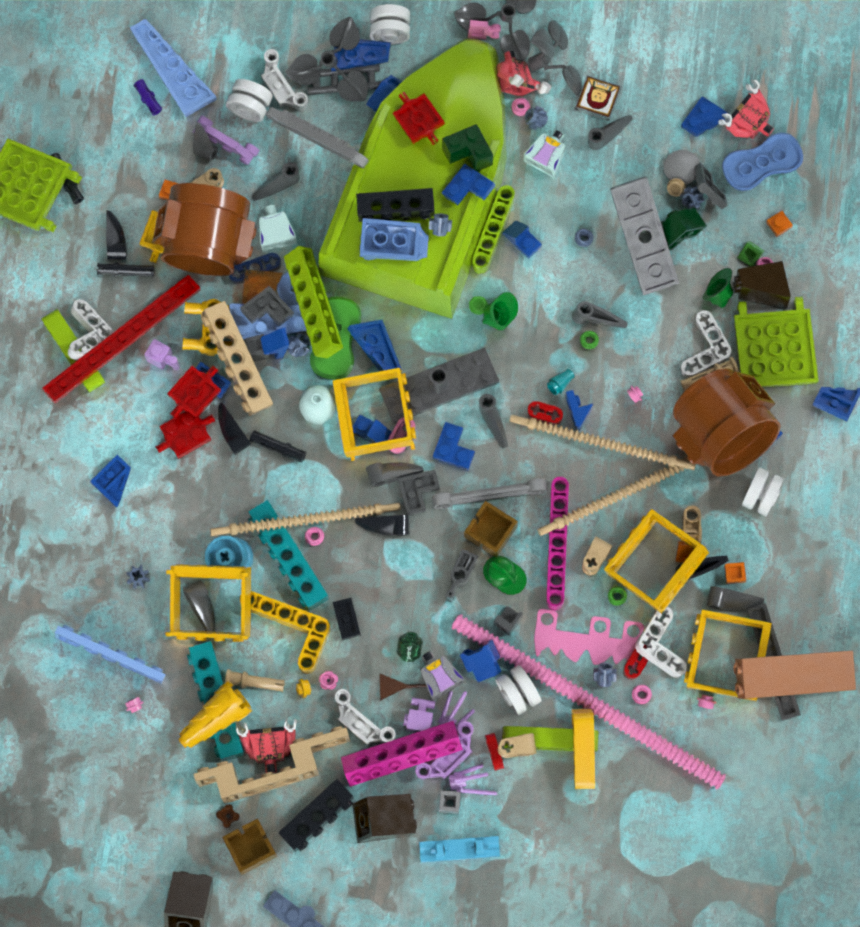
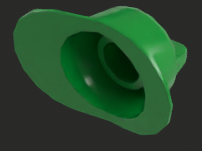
M730 268L720 270L711 278L703 295V300H709L720 308L726 306L734 293L730 284L732 270Z
M510 292L500 294L493 302L485 306L482 323L499 331L504 330L517 316L518 302L516 297Z
M504 556L491 557L483 567L485 579L505 594H518L526 586L527 577L521 567Z

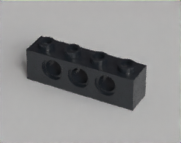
M433 188L356 194L358 222H362L363 218L389 221L393 219L408 221L418 217L420 219H429L435 214ZM412 203H418L420 206L417 208H412L410 205ZM394 204H398L401 206L399 209L396 210L391 208V206ZM374 206L381 207L379 211L372 210Z
M336 779L278 833L294 852L298 850L301 852L309 845L308 840L313 836L315 838L324 831L323 827L327 823L332 824L339 817L337 814L342 809L346 811L353 804L352 800L354 797ZM336 799L338 801L337 806L329 808L327 806L328 800ZM316 812L323 814V818L319 822L312 820V816ZM300 826H307V834L299 835L297 833Z

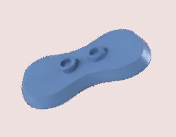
M776 133L768 137L758 147L729 153L723 160L722 169L726 180L733 188L741 191L751 190L770 175L795 171L803 162V151L798 141L791 134Z

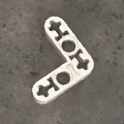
M80 299L74 301L71 313L89 333L70 344L68 355L74 360H79L113 333V330L86 301ZM89 319H92V320H94L97 324H96V325H92V324H90V323L88 322V320H89ZM86 341H93L95 343V346L87 344Z
M706 310L700 311L696 315L695 323L709 348L682 363L680 371L686 378L712 368L715 363L720 364L726 361L731 355V347L712 314ZM701 316L704 318L708 317L707 324L709 328L706 331L704 330L707 327L705 322H700ZM715 331L719 337L716 340H711L708 337V333ZM720 341H722L720 343V347L722 348V350H727L725 355H723L722 353L719 354L720 348L716 344H718ZM703 356H709L711 363L704 365L700 359ZM695 360H697L698 365L693 368L691 373L689 370L685 371L686 365L692 367L696 364Z
M667 606L663 611L665 612V618L661 622L658 620L662 614L657 610L654 611L639 636L635 648L639 654L667 674L678 678L687 670L685 661L658 643L673 618L672 609ZM651 626H656L658 628V635H654L651 633ZM648 638L651 639L647 644L648 648L644 649L643 643L647 641ZM658 652H662L665 655L664 662L657 658ZM676 664L679 665V667H678L679 671H675V669H676L675 665H676Z

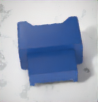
M492 639L479 649L474 651L466 649L460 654L467 672L473 671L477 682L494 677L502 672L497 662L500 655Z

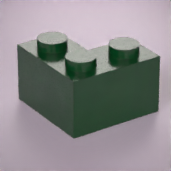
M477 124L442 138V150L450 164L467 157L473 169L477 172L493 165V153Z
M684 208L681 211L673 210L667 215V219L661 222L669 251L677 247L684 239L696 237L707 227L695 208Z

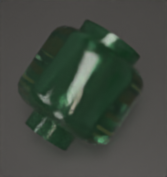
M415 632L402 634L398 639L397 655L405 662H414L421 656L423 640Z

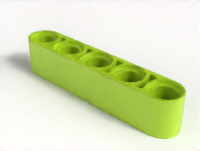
M504 185L498 190L473 255L472 267L478 274L488 271L514 204L515 192L509 185ZM509 194L511 197L504 199L502 195ZM498 210L504 211V214L497 215L495 212ZM496 227L498 231L491 232L489 228ZM488 243L491 244L492 247L489 249L483 248V245ZM479 260L485 261V264L480 266L477 265L476 262Z
M55 309L42 317L41 320L70 365H72L77 360L69 357L68 349L70 344L77 340L59 310ZM99 371L86 379L83 384L90 393L105 384V381Z
M523 726L502 727V740L533 733L536 750L573 751V729ZM594 730L595 752L598 751L599 731ZM505 743V745H504L503 748H512V747H508V744Z

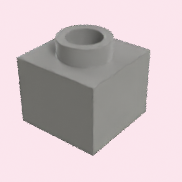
M441 790L439 812L459 814L461 792ZM448 800H452L454 802V805L452 807H448L446 805V802Z

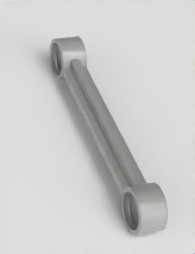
M540 478L530 480L527 483L454 494L439 493L432 496L434 509H445L457 504L525 494L540 495L548 492L546 479Z

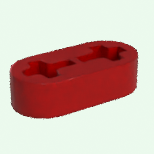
M534 401L528 406V416L537 419V421L541 420L543 423L546 421L547 424L558 425L563 420V412L556 406L539 401ZM539 407V411L541 412H538L537 415H534L533 410L531 409ZM554 412H557L558 417H556L555 420H552L551 415L546 414H553Z
M636 648L623 668L624 676L630 680L636 679L648 662V659L642 657L640 661L637 660L639 653ZM634 663H636L637 666L635 668V671L637 672V674L633 673L632 675H630V670L627 667L631 668L634 665Z
M495 733L485 735L494 771L504 769L502 757L498 753Z

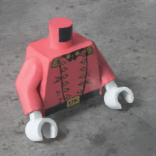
M514 51L504 53L505 61L497 65V76L500 80L501 92L522 97L534 90H537L540 94H547L552 86L545 81H542L540 85L539 81L533 79L527 63L516 59Z
M751 80L753 88L750 84H746L745 87L748 91H752V94L749 93L732 115L728 113L722 114L725 120L721 119L718 123L722 126L726 125V128L735 137H750L754 139L759 132L769 137L774 130V127L767 123L770 117V110L763 94L759 90V82Z
M286 718L283 727L248 730L247 723L244 722L245 729L239 730L238 725H236V732L240 735L243 750L250 759L256 760L257 764L265 763V773H277L276 762L285 761V757L290 755L291 749L289 745L293 744V741L296 739V719H294L293 725H289L287 722L288 718Z

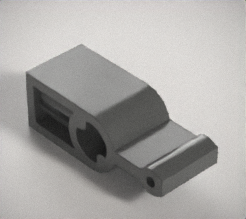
M462 549L451 572V582L453 585L446 593L447 601L452 602L457 588L464 587L468 583L478 562L477 555ZM460 573L465 576L464 579H455V575L459 576Z

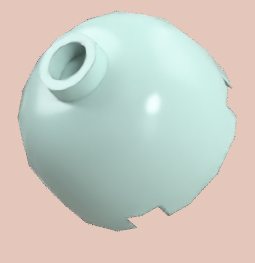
M322 385L308 387L303 391L299 399V409L306 421L313 424H323L325 421L333 418L337 410L335 395L329 388Z

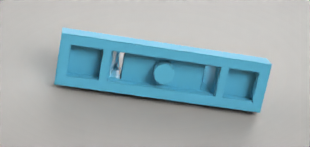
M498 836L419 842L421 863L500 857Z

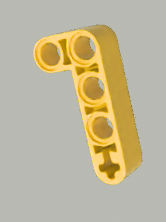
M572 709L574 788L595 789L594 714L592 709Z

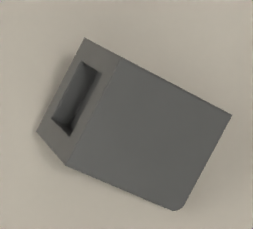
M264 334L245 338L253 362L270 358L269 355H265L260 339Z
M507 606L501 615L496 617L494 625L510 636L523 618V613H517Z

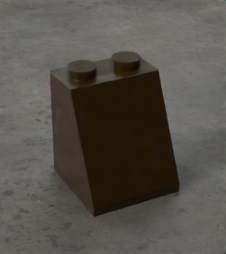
M783 261L738 269L736 276H734V282H732L733 291L737 293L738 299L786 309L791 298Z
M411 794L370 796L352 804L357 843L408 837L416 833L417 822L414 819V801L411 799Z
M173 871L164 910L165 927H207L213 891V877L206 874L196 875L185 871Z

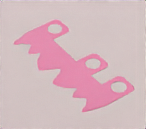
M540 609L537 614L534 636L536 656L538 657L542 650L549 647L553 655L558 654L559 650L562 649L570 660L577 662L583 652L588 650L594 665L605 662L610 656L613 657L615 664H618L624 658L629 659L635 649L639 636L644 630V625L640 622L626 621L624 623L622 639L610 638V619L594 616L591 618L589 634L556 630L557 612ZM544 613H550L553 616V622L550 625H544L541 622V616ZM601 620L606 623V630L599 633L595 631L594 624L596 621ZM636 625L639 628L640 632L637 637H630L627 634L629 626ZM636 663L631 667L632 670L635 669Z

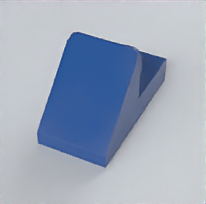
M517 220L502 232L528 259L542 247V244L529 232V226Z
M285 327L264 335L260 339L264 354H274L275 359H282L289 347Z
M573 390L566 392L565 398L575 430L579 432L590 415L593 404L578 407L581 406L579 396L575 395Z
M362 415L358 416L353 425L354 434L370 443L388 441L392 433L391 430L378 420L372 421Z

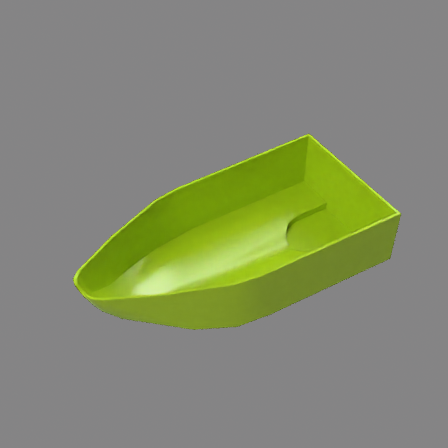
M464 39L457 42L406 77L381 102L358 151L369 162L364 169L353 164L320 249L318 270L321 276L453 319L472 267L473 255L498 190L502 185L507 161L504 92H501L499 77L497 76L499 56L495 47L478 39ZM406 92L410 100L424 93L445 122V125L434 132L437 139H439L437 144L435 142V145H432L427 137L415 144L410 141L393 116V112L400 109L404 104L399 98L400 93ZM477 124L493 153V165L478 171V173L494 182L495 187L485 200L469 191L459 205H456L445 198L442 192L464 164L472 169L473 167L467 157L450 164L442 150V138ZM433 188L435 214L448 215V220H452L451 232H447L446 236H435L432 234L433 230H429L430 218L420 219L418 217L408 221L401 219L392 220L420 223L422 230L429 236L426 258L418 261L377 258L366 260L360 257L362 222H358L356 194ZM412 203L410 206L412 208H417L420 205L418 203ZM394 204L391 206V208L395 210L401 207L398 204ZM374 206L372 208V210L379 211L381 209L380 206Z

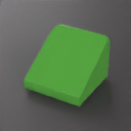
M748 241L737 258L752 267L755 266L757 260L761 258L765 251L753 242Z

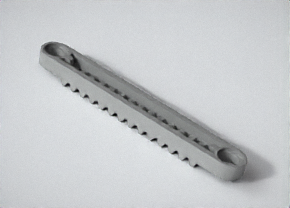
M270 107L265 114L280 126L362 169L369 162L365 156L348 142L335 137L333 134L331 135L323 129L321 130L319 127H316L314 124L312 125L304 119L302 120L286 110L281 112Z

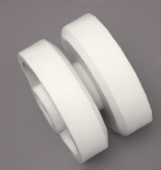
M385 4L376 6L370 11V23L372 24L370 26V39L373 41L391 42V45L402 44L410 39V11L400 5Z
M235 80L232 87L233 93L229 95L226 101L228 110L249 121H263L267 111L265 107L270 105L273 98L272 93L264 86L251 80Z
M759 467L742 506L751 510L754 508L757 500H760L757 512L767 517L781 490L779 489L784 478L775 474L772 476L769 484L765 482L769 472Z
M517 665L510 670L512 680L503 674L496 678L495 681L506 703L519 716L526 712L527 706L525 701L528 705L534 707L541 702V698L524 669Z

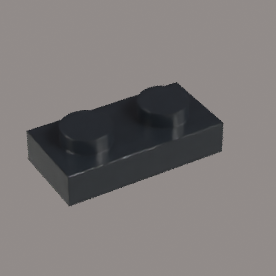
M352 598L333 602L342 641L361 636Z

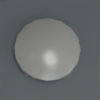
M677 150L667 156L663 172L669 180L679 178L687 186L696 180L695 166L700 162L694 153L688 150Z

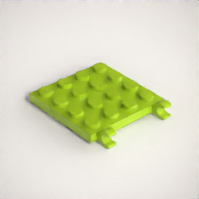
M7 138L0 151V216L36 231L43 227L54 233L57 226L54 225V222L45 218L66 178L79 184L82 177L79 176L78 172L71 170L73 166L70 163Z
M803 296L795 297V310L747 314L746 301L738 302L737 309L739 315H734L733 318L740 373L754 376L763 388L817 384L819 382L810 309H804Z

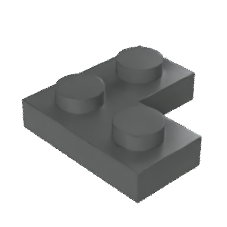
M701 163L695 166V178L698 183V190L702 194L705 193L714 206L717 205L721 210L728 206L726 195L714 184L712 174Z
M270 286L240 307V311L252 324L266 313L278 326H281L294 316V312Z
M431 470L398 478L406 514L411 516L426 512L422 494L440 489L436 471Z

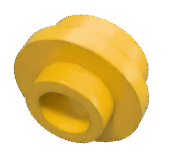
M299 679L298 684H296V691L302 698L311 695V688L308 680Z

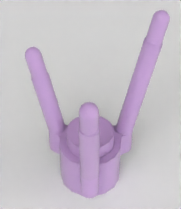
M453 691L449 692L441 717L438 720L439 725L454 721L458 731L459 724L467 721L475 712L472 709L456 724L457 720L454 719V716L467 695L466 691L463 692L450 716H446Z
M483 764L449 775L451 791L497 795L495 791L463 788L467 786V780L488 776L487 772L470 776L464 775L482 768Z

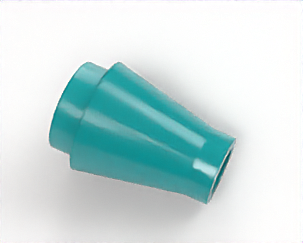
M567 369L550 378L547 388L554 395L562 394L571 380L575 378L574 373Z

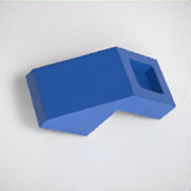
M390 75L379 84L366 105L377 112L381 102L402 81Z

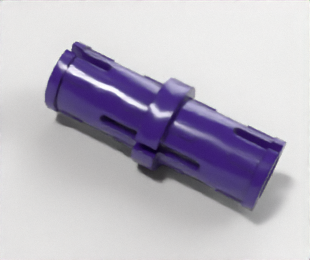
M143 79L135 82L133 86L141 96L142 103L146 104L153 116L159 114L162 107L158 104L154 92L150 91Z

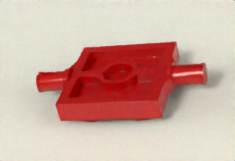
M406 92L400 93L399 98L404 104L400 109L393 112V116L410 141L415 144L427 137L432 145H435V142L437 144L439 139H437L434 132L445 125V122L424 93L410 100Z
M212 365L205 374L191 366L167 393L177 404L170 415L176 419L182 411H185L197 419L221 392V388L214 384L211 379L219 370Z
M183 412L176 419L173 418L159 427L164 434L165 441L155 446L160 453L170 448L174 451L177 458L180 459L210 442L211 438L207 433L206 426L215 421L213 415L211 414L202 420L200 417L196 419L190 413Z

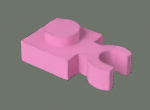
M470 20L468 38L486 40V36H490L493 39H499L501 25L493 24L490 26L487 21Z

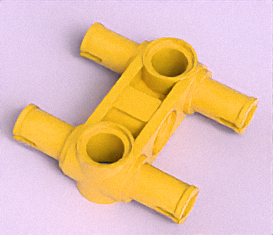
M217 299L202 301V303L185 302L184 314H201L204 309L221 302ZM216 321V327L222 329V322ZM202 324V337L200 339L183 338L182 350H198L201 354L210 357L218 355L217 346L213 349L206 346L207 343L212 342L209 337L210 331L208 326L205 327L204 324ZM223 341L226 346H232L231 341Z

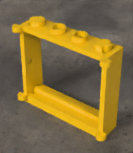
M400 368L332 380L343 449L347 458L351 457V461H355V456L411 446V450L415 449L413 439L416 438L415 427H411L410 422L414 420L412 409H408L407 404L410 402L409 391H405L404 387L407 384V378ZM398 378L408 437L356 446L346 388Z
M175 564L170 567V570H166V574H170V632H165V636H176L178 640H187L188 637H195V640L199 641L207 640V637L214 638V641H225V638H232V642L248 640L251 630V567ZM180 577L241 579V633L180 630Z

